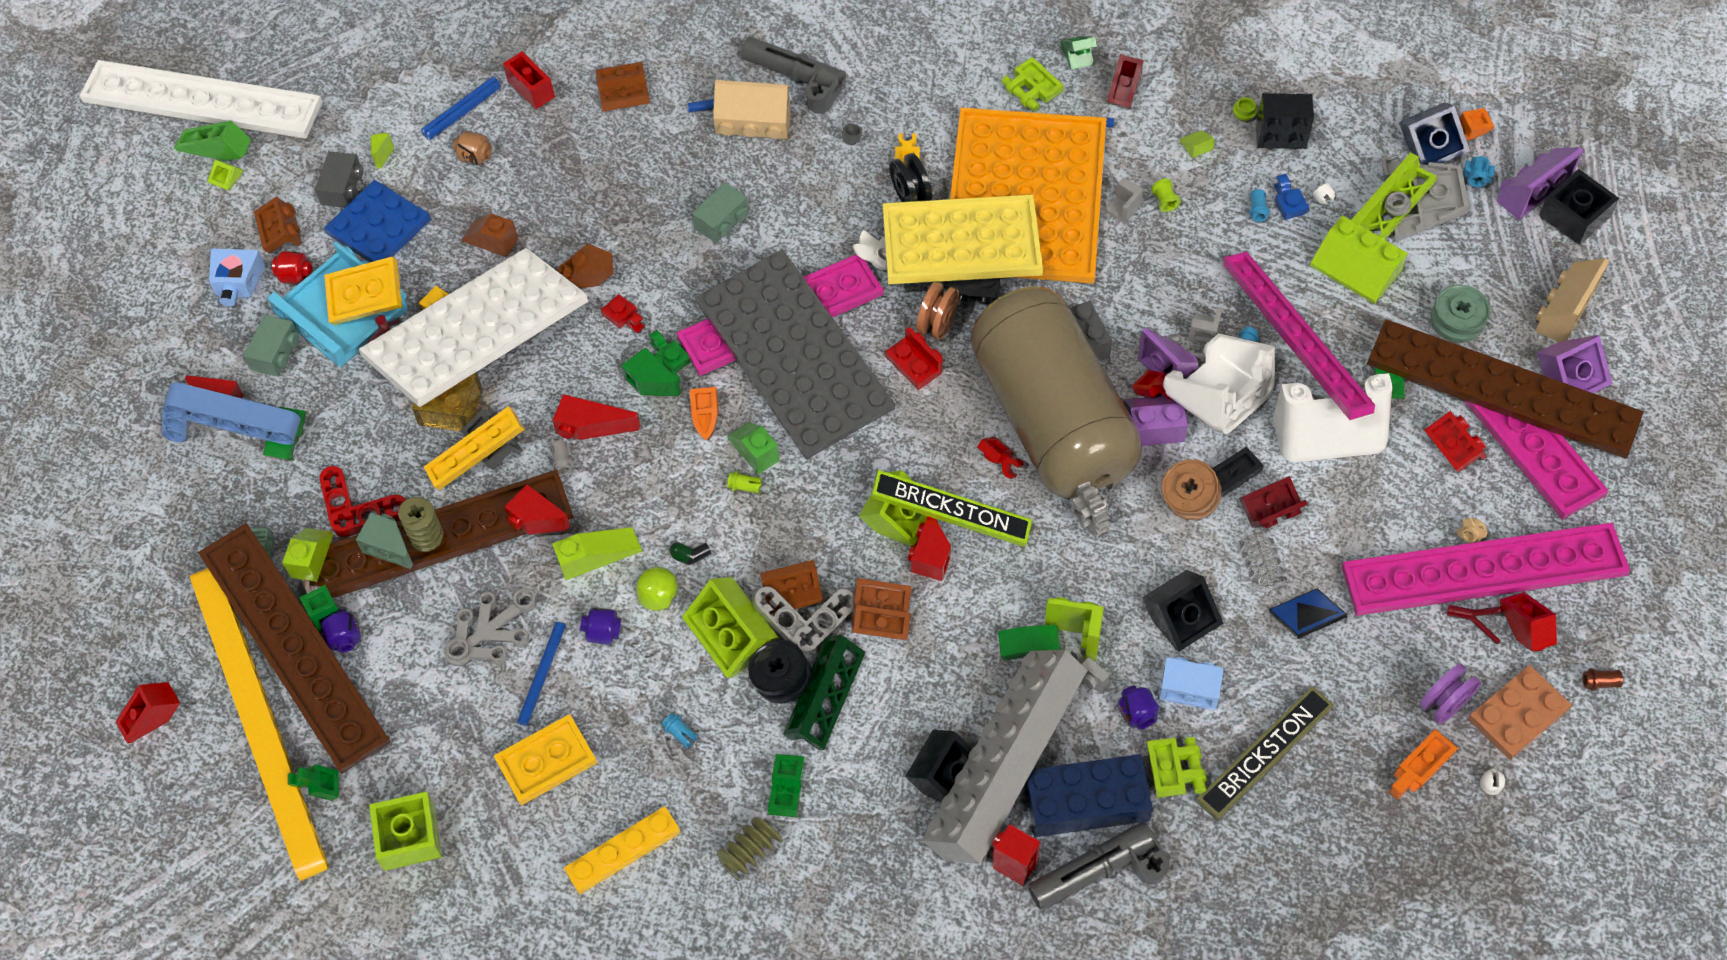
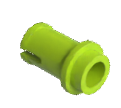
M736 470L735 473L730 472L727 488H731L733 492L741 490L759 495L762 478L739 474V471Z

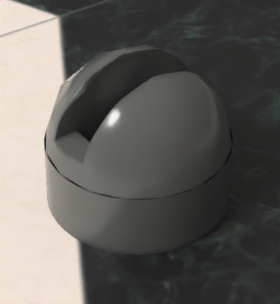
M847 124L843 127L842 138L846 144L852 146L860 141L862 136L860 126Z

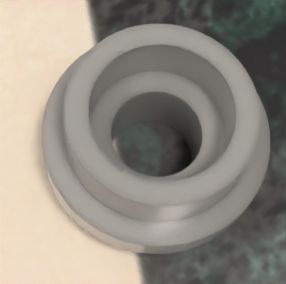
M1393 192L1385 201V210L1393 216L1404 215L1411 208L1410 198L1403 192Z

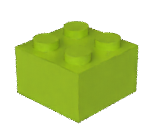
M428 791L369 804L375 856L384 871L442 858L435 804Z

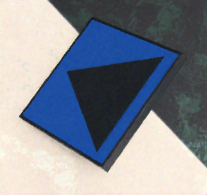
M1318 588L1269 609V613L1298 639L1347 618V613Z

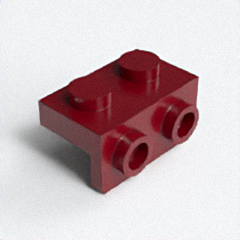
M1290 476L1239 498L1251 527L1262 526L1263 530L1278 524L1277 518L1285 515L1289 519L1301 514L1300 508L1308 505L1306 499L1300 500Z

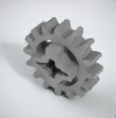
M1090 482L1078 485L1076 496L1070 498L1072 503L1070 509L1073 516L1080 522L1081 527H1087L1089 534L1093 533L1094 537L1109 531L1110 523L1107 520L1109 518L1107 513L1108 504L1105 498L1100 495L1096 487H1091Z

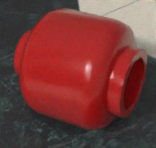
M282 251L278 257L273 259L272 273L280 283L299 284L312 273V263L308 261L307 256L302 252Z

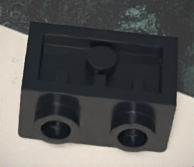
M1001 278L948 281V289L953 287L959 290L958 301H967V297H978L977 302L992 303L993 299L999 298Z

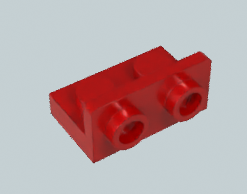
M910 327L905 329V338L885 351V357L917 390H920L942 374L943 358L936 349H931L926 344L924 337L919 332L915 333Z
M1450 410L1424 429V431L1456 472L1459 473L1479 457L1482 461L1487 458L1483 452L1486 446L1477 435L1471 437L1467 432L1470 426L1461 415L1455 417Z

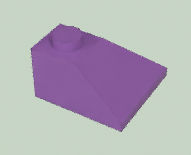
M1148 328L1142 330L1138 360L1148 370L1165 372L1166 375L1176 370L1182 372L1184 379H1187L1197 370L1198 362L1192 353L1187 352L1181 345Z
M1599 335L1561 341L1537 352L1544 376L1591 393H1595L1613 384Z

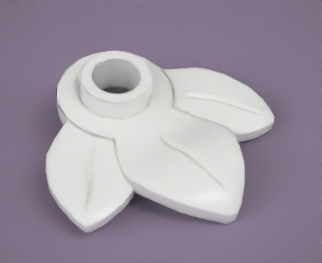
M863 230L859 237V244L853 245L855 253L863 260L871 262L876 268L887 271L885 236L879 241Z

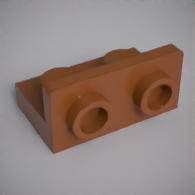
M275 197L254 211L264 251L270 254L288 241L296 246L302 244L301 230L297 225L295 217L296 211L289 202H284L280 198Z

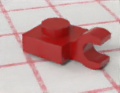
M619 294L601 309L602 316L619 329L626 324L638 334L645 328V325L641 323L643 318L638 314L637 307Z
M1147 370L1132 385L1136 395L1153 398L1160 393L1165 398L1172 400L1167 396L1163 387L1165 376H1167L1165 372Z
M995 436L982 439L977 446L984 453L983 456L988 461L996 464L1001 463L1002 472L1009 479L1016 478L1017 476L1011 469L1012 464L1017 468L1024 466L1023 461L1014 457V452Z

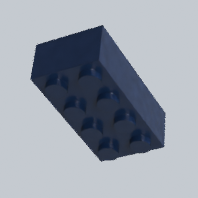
M1141 754L1037 768L1032 770L1025 783L1034 838L1134 824L1142 821L1149 822L1153 810Z

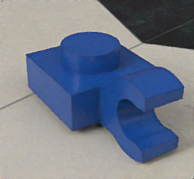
M1287 174L1276 176L1278 183H1275L1274 187L1278 195H1276L1274 201L1284 220L1307 214L1309 206L1300 189H1291Z

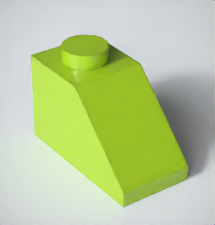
M305 528L290 539L282 563L291 578L318 581L333 532Z

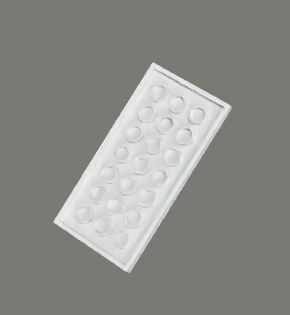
M525 248L359 348L362 358L418 407H421L588 302V298L585 292L529 249Z

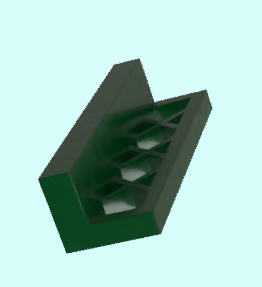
M843 635L826 637L811 669L810 685L799 697L783 733L785 737L790 740L803 739L818 750L825 749L866 653L864 650ZM846 649L855 655L849 666H846L843 656ZM840 672L843 684L839 690H835L833 678L836 673ZM826 697H830L832 709L830 714L825 715L822 703ZM818 721L822 731L819 739L810 734L813 724Z

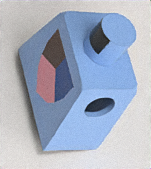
M211 249L209 282L215 294L220 296L219 302L222 305L231 307L235 305L236 297L252 296L265 268V263L259 250Z

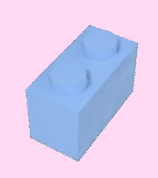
M1167 657L1159 700L1216 710L1224 668L1217 667L1209 662L1200 664L1189 662L1182 657Z

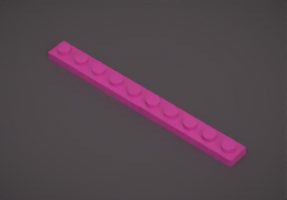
M1246 251L1224 257L1223 266L1345 416L1349 420L1373 414L1375 404L1250 254Z

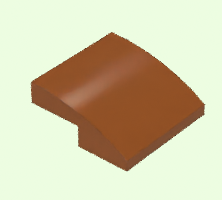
M642 62L595 70L602 111L650 104Z
M861 578L855 579L852 633L907 641L911 614L908 612L911 586Z

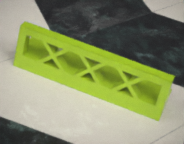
M1409 153L1351 220L1369 231L1380 229L1381 233L1378 236L1386 239L1437 181V175L1420 168L1419 156ZM1417 176L1426 179L1424 184L1412 186L1411 182ZM1403 192L1411 194V208L1406 214L1395 216L1391 220H1381L1382 215L1387 213L1385 201L1391 193Z

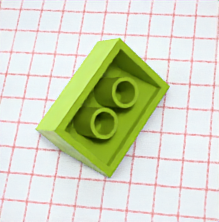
M1342 215L1328 231L1310 266L1376 304L1402 272L1408 253Z
M733 577L710 579L682 616L726 678H732L749 666L751 657L758 648L767 642L779 638L766 620L755 610L753 603Z

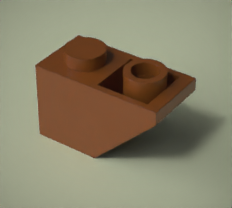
M587 243L566 262L561 264L557 268V272L578 288L599 286L614 274L612 253Z

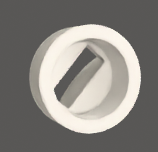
M1325 183L1316 189L1312 196L1319 204L1328 205L1327 199L1331 198L1333 201L1335 192L1329 183Z
M1494 769L1486 771L1480 779V787L1487 794H1499L1505 786L1506 779L1504 774ZM1493 776L1496 777L1497 787L1493 786Z

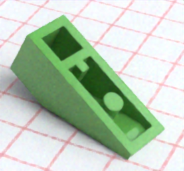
M231 120L184 129L174 149L180 152L228 161L242 158L247 153V147L251 139Z

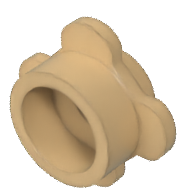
M1465 518L1463 526L1457 530V535L1468 543L1481 542L1482 538H1485L1488 534L1485 524L1476 518Z

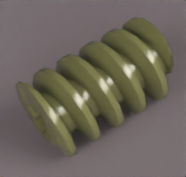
M412 497L404 501L399 508L398 515L412 547L420 552L434 550L443 540L444 532L433 505L422 497Z
M759 817L751 819L752 826L745 825L743 827L744 835L741 833L734 835L735 842L729 840L725 843L727 851L721 848L717 851L721 865L737 881H740L737 875L738 871L745 875L749 873L745 865L746 863L754 867L757 866L754 858L755 855L763 859L766 857L762 848L766 847L771 851L775 849L771 842L772 839L780 843L783 841L776 829L769 822Z

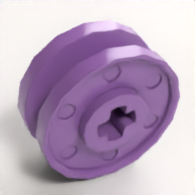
M1462 663L1457 664L1443 675L1426 693L1419 704L1420 708L1425 712L1435 706L1439 707L1433 717V720L1438 725L1443 724L1457 713L1481 685V681L1476 676L1464 683L1461 681L1467 672V668Z

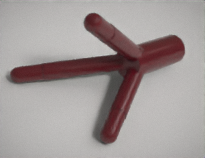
M383 315L377 316L375 321L379 329L368 343L391 330L390 327L399 323L400 319L395 318L387 322Z
M1453 605L1448 606L1447 616L1471 620L1496 644L1500 643V639L1479 621L1476 616L1499 614L1503 612L1501 606L1477 610Z

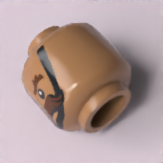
M465 131L460 137L455 139L453 149L456 151L459 161L481 165L490 158L492 145L485 135Z

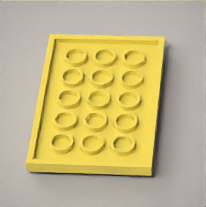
M1033 195L883 203L888 284L1043 275Z

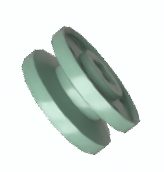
M1461 284L1448 286L1436 298L1435 305L1431 310L1430 321L1434 330L1441 337L1452 342H1469L1480 336L1490 316V305L1487 298L1479 290L1471 286Z

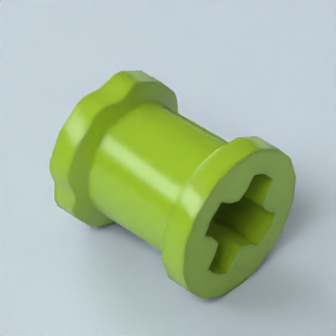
M1161 179L1151 187L1153 195L1157 196L1160 202L1159 208L1162 212H1170L1181 203L1180 197L1175 195L1172 189L1173 183L1170 179Z

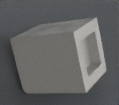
M1123 177L1117 184L1116 197L1106 207L1105 212L1126 223L1142 205L1144 189Z
M1217 307L1215 317L1196 313L1192 321L1188 341L1201 344L1210 342L1217 335L1222 307Z

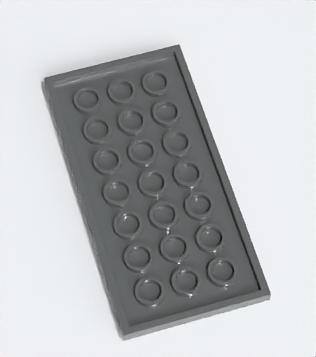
M783 249L695 297L699 308L806 460L895 409L893 400Z

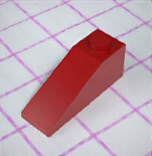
M563 394L552 419L556 434L566 439H590L639 431L641 427L638 412Z

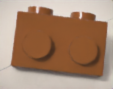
M814 560L760 573L762 587H772L794 609L823 602ZM767 595L765 596L766 603L773 608V610L770 612V614L773 615L778 609L782 607L778 604V606L774 608L769 602L772 599L771 596Z

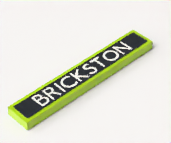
M881 470L876 472L870 498L1022 547L1028 541L1032 519Z

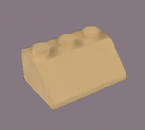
M715 80L713 117L715 133L726 136L737 135L787 139L791 120L788 85Z
M1603 258L1574 262L1569 271L1563 270L1557 281V284L1560 285L1559 288L1553 287L1546 300L1549 303L1548 307L1542 306L1535 320L1539 321L1536 332L1557 342L1567 341L1594 295L1610 260Z

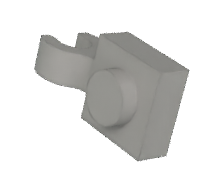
M1073 648L1071 655L1088 670L1082 682L1089 689H1095L1101 694L1109 685L1110 674L1088 657L1086 659L1078 649Z

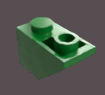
M646 347L621 365L624 379L640 395L677 397L681 394L679 385L681 380L678 374L673 369L668 370L664 366L661 357L656 353L652 354Z

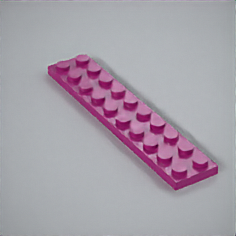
M1613 522L1345 561L1341 566L1356 616L1627 576L1630 572Z

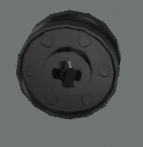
M908 153L903 158L904 163L900 159L891 160L889 172L894 189L901 202L931 201V184L919 158L914 153Z
M778 639L767 642L753 654L748 666L749 679L762 698L771 703L783 704L794 701L805 692L810 685L812 677L810 663L799 646L789 640Z

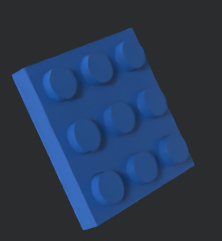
M374 179L324 227L327 235L344 246L349 247L356 254L369 262L393 257L431 219L429 213Z

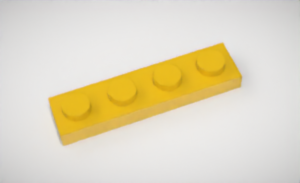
M508 406L424 466V469L433 486L441 490L525 429L514 409Z
M666 806L568 864L564 867V870L578 894L581 895L680 834V828Z

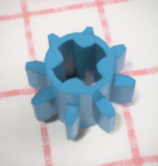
M1476 156L1471 161L1467 160L1463 169V177L1468 178V184L1473 187H1483L1487 183H1492V177L1495 173V166L1490 165L1489 159L1483 156Z

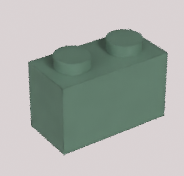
M726 182L723 183L691 213L694 229L714 243H717L722 237H726L739 221L741 222L747 217L749 213L748 199Z
M264 315L243 355L250 370L276 377L279 376L282 369L288 364L289 355L293 347H296L299 342V334L293 321Z

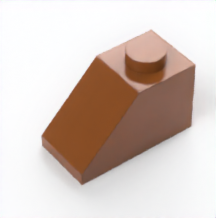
M490 213L474 220L462 240L465 243L507 257L517 242L518 236L512 220Z

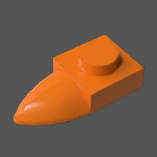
M716 387L690 389L693 424L704 440H708L715 428L717 415L719 414L718 390Z

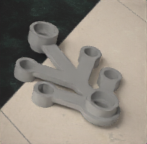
M529 588L517 590L513 596L514 604L491 621V610L496 607L497 601L493 593H482L479 596L480 610L476 632L469 638H467L468 627L474 623V615L470 609L464 608L459 610L456 615L458 621L456 637L445 648L447 661L455 666L464 665L470 659H490L496 665L505 663L508 656L504 647L497 645L491 649L476 646L483 641L513 642L519 648L527 646L530 638L525 629H516L515 631L499 629L521 612L532 611L537 605L535 593ZM488 598L492 599L489 604L483 603ZM525 600L531 601L527 605H522ZM465 615L470 616L469 619L466 621L461 620V618ZM520 635L525 636V638L522 641L516 640V638ZM457 651H464L463 654L455 656ZM496 653H503L500 658H494Z

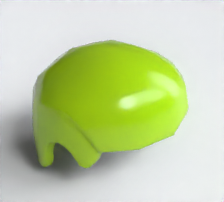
M656 566L646 569L639 576L636 583L638 602L644 608L654 611L668 608L678 592L677 578L666 568Z

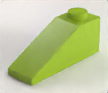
M633 527L578 533L552 543L565 580L642 552Z

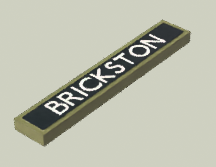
M1312 686L1197 798L1196 803L1218 822L1333 709L1334 704Z

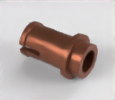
M1590 668L1588 671L1583 672L1582 682L1583 686L1591 691H1596L1597 688H1621L1623 676L1620 670L1596 671L1594 668Z

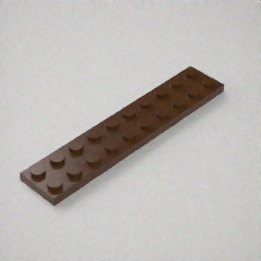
M1387 319L1383 323L1367 362L1369 366L1625 459L1630 453L1644 412Z
M556 469L435 509L444 533L440 545L429 552L415 550L401 521L396 522L413 562L411 569L362 553L356 541L358 535L331 543L318 581L303 580L306 594L326 585L331 597L335 598L525 535L527 533L521 528L516 530L508 523V515L504 506L526 485H529L566 513L568 520L573 519L574 517L558 470Z
M247 523L198 552L341 774L391 742Z

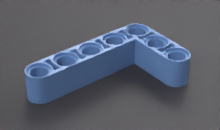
M172 383L162 407V435L173 442H184L191 422L279 444L290 445L295 440L301 418L298 414L289 410L182 383Z

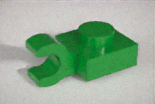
M658 330L649 335V338L652 340L650 345L657 351L656 354L661 357L664 366L668 370L673 369L677 373L691 363L687 352L675 340L668 344Z
M317 764L308 769L298 768V774L288 773V785L292 787H308V795L333 801L339 798V771Z

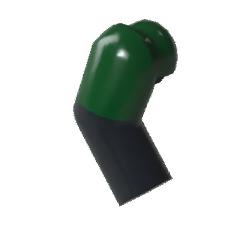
M675 542L669 549L673 559L687 565H692L712 554L706 542L695 548Z

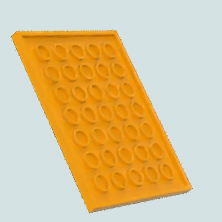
M960 108L950 199L1019 195L1034 196L1043 275L1014 278L1094 284L1106 118Z

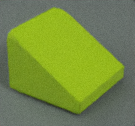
M1200 130L1180 138V142L1191 158L1213 150L1215 139L1210 134Z
M389 133L373 134L370 137L371 155L377 169L383 167L394 149Z
M215 159L207 182L230 190L244 169Z

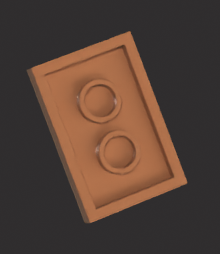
M1529 665L1471 713L1468 720L1509 760H1512L1566 714L1573 705Z

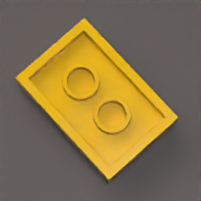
M394 257L324 275L329 323L333 325L402 308L398 262Z
M570 714L494 755L520 806L598 764Z

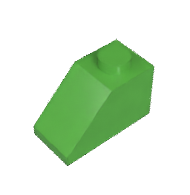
M748 422L727 436L757 474L762 473L780 461L778 444L760 425Z

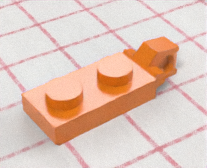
M1435 729L1398 766L1397 771L1393 775L1398 780L1391 786L1392 788L1389 793L1398 800L1408 789L1413 793L1418 789L1420 790L1457 752L1458 747Z

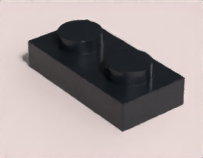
M1245 447L1213 467L1212 469L1215 471L1222 487V496L1260 473L1264 465L1248 447Z

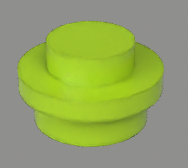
M1240 98L1233 106V114L1240 120L1248 121L1257 115V105L1251 98Z

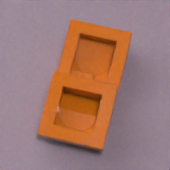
M1485 108L1462 112L1459 118L1467 141L1494 129V124Z

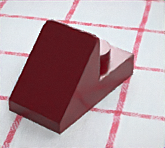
M1120 54L1107 98L1108 103L1131 109L1137 86H1140L1144 60Z

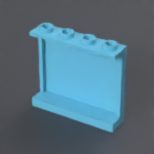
M335 241L333 243L337 252L284 297H280L276 292H273L267 297V300L278 317L293 321L297 332L341 368L359 352V348L368 344V341L379 329L375 321L377 316L383 315L387 322L401 317L409 309L405 301L407 297L401 290L402 308L337 325L329 323L324 275L367 263L365 260L360 261L357 259L349 247H342Z

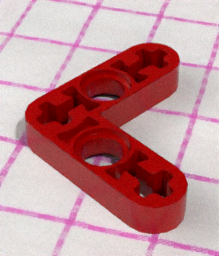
M329 466L321 471L319 480L330 525L337 536L349 537L359 534L366 522L363 520V516L368 511H375L377 515L381 516L382 512L380 509L384 508L386 515L394 518L396 522L401 521L398 515L399 510L396 512L393 510L394 505L398 504L399 509L402 503L406 501L403 496L395 494L353 506L347 481L342 470L336 466ZM332 476L336 477L335 482L337 488L334 489L330 483V477ZM340 496L345 498L342 505H331L334 498ZM354 516H357L360 523H355ZM343 520L347 521L345 527L340 526Z

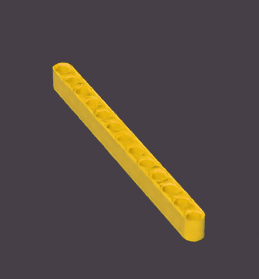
M206 568L189 575L293 868L299 880L304 881L328 870L329 865L300 787L288 785V773L295 774L235 609L209 569Z

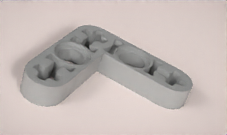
M772 587L760 588L754 594L752 603L755 610L785 640L795 643L803 654H806L815 649L852 612L854 594L847 589L838 590L807 621ZM760 594L764 597L770 595L772 598L769 601L774 608L779 604L782 608L778 609L772 616L770 612L773 608L769 604L761 605L762 597ZM837 597L840 599L846 597L848 599L847 607L843 606L835 614L832 609L839 603ZM781 613H788L792 617L793 622L790 627L786 628L779 624L778 616ZM825 614L829 616L831 626L826 629L821 628L817 624L818 615ZM813 629L816 634L808 641L811 646L808 644L802 646L799 643L801 641L799 634L804 637Z

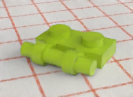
M1033 57L1014 68V76L1016 78L1012 80L1009 76H1005L1001 80V83L1006 87V91L1010 95H1015L1019 98L1020 104L1025 108H1030L1033 112H1036L1040 107V104L1035 101L1036 99L1040 98L1046 104L1064 91V85ZM1025 85L1030 89V91L1026 93L1021 88L1022 86Z
M1176 737L1147 741V750L1157 798L1186 794L1185 783L1193 784L1194 792L1197 794L1206 791V772L1201 767L1200 759L1202 758L1201 748L1197 746L1195 737L1185 738V747H1177ZM1180 760L1188 761L1190 770H1182Z

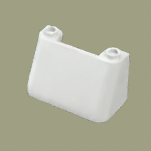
M1218 333L1204 347V356L1206 357L1204 365L1187 379L1183 378V374L1180 371L1174 370L1165 376L1163 387L1167 396L1211 429L1228 434L1271 396L1275 384V346Z
M1389 373L1373 375L1366 380L1364 392L1375 404V410L1373 414L1349 420L1332 398L1313 400L1312 393L1306 385L1301 383L1282 384L1273 415V422L1282 456L1290 462H1303L1381 453L1387 445L1392 397V383Z

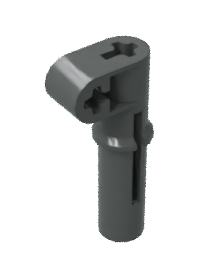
M748 37L742 46V59L790 76L795 82L803 81L808 83L805 88L808 106L816 114L827 112L844 87L846 81L845 71L813 60L806 53L797 54L754 37Z
M1142 821L1100 845H1090L1089 851L1027 884V888L1040 911H1043L1103 877L1109 879L1112 877L1113 871L1128 863L1131 864L1142 882L1149 885L1158 884L1164 879L1169 869V860L1146 822ZM1153 850L1154 854H1152L1150 860L1145 858L1139 862L1138 857ZM1117 852V854H1115V855H1113V856H1111V857H1109V858L1103 860V861L1100 862L1099 864H1097V865L1091 867L1090 869H1088V870H1086V871L1080 873L1079 875H1077V876L1071 878L1070 880H1068V881H1066V882H1064V883L1062 882V881L1068 879L1069 877H1071V876H1073V875L1079 873L1080 871H1082V870L1088 868L1089 866H1091V865H1093V864H1095V863H1098L1099 861H1101L1102 859L1108 857L1109 855H1111V854ZM1149 862L1151 865L1157 864L1159 866L1157 871L1147 869Z

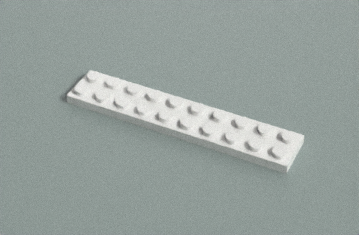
M101 60L97 61L80 94V98L84 103L213 124L232 120L239 128L305 139L323 102L320 95Z

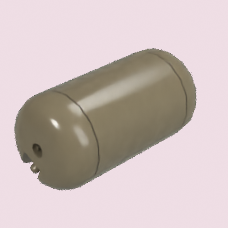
M1026 287L1011 291L988 305L975 320L970 338L976 359L1044 486L1051 493L1070 500V498L1076 496L1077 486L1086 482H1090L1091 487H1096L1099 492L1100 488L1106 486L1112 489L1124 481L1134 470L1141 457V437L1137 426L1066 301L1059 294L1045 287Z

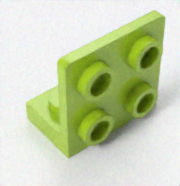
M1063 597L1048 598L1045 625H1057L1059 630L1082 633L1081 648L1086 649L1085 658L1089 657L1096 661L1104 606H1098L1093 602H1072Z

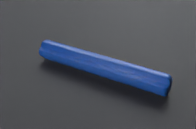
M495 77L486 80L421 129L423 136L427 140L433 139L501 88L500 82Z

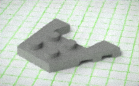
M1382 157L1381 164L1384 181L1401 164V161H1393L1391 157ZM1429 162L1428 165L1420 164V168L1437 175V181L1416 204L1418 214L1406 215L1393 230L1395 241L1403 240L1469 213V202L1462 166ZM1417 176L1412 181V185H1422L1426 179Z

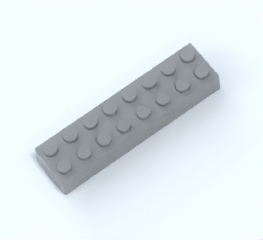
M1066 649L1030 651L1023 658L1022 666L1017 675L1010 681L1009 689L1005 696L997 704L996 711L990 722L983 728L981 738L970 751L969 759L962 771L957 774L953 787L942 800L941 808L935 818L929 823L927 832L922 839L927 846L945 861L981 864L995 836L1088 671Z

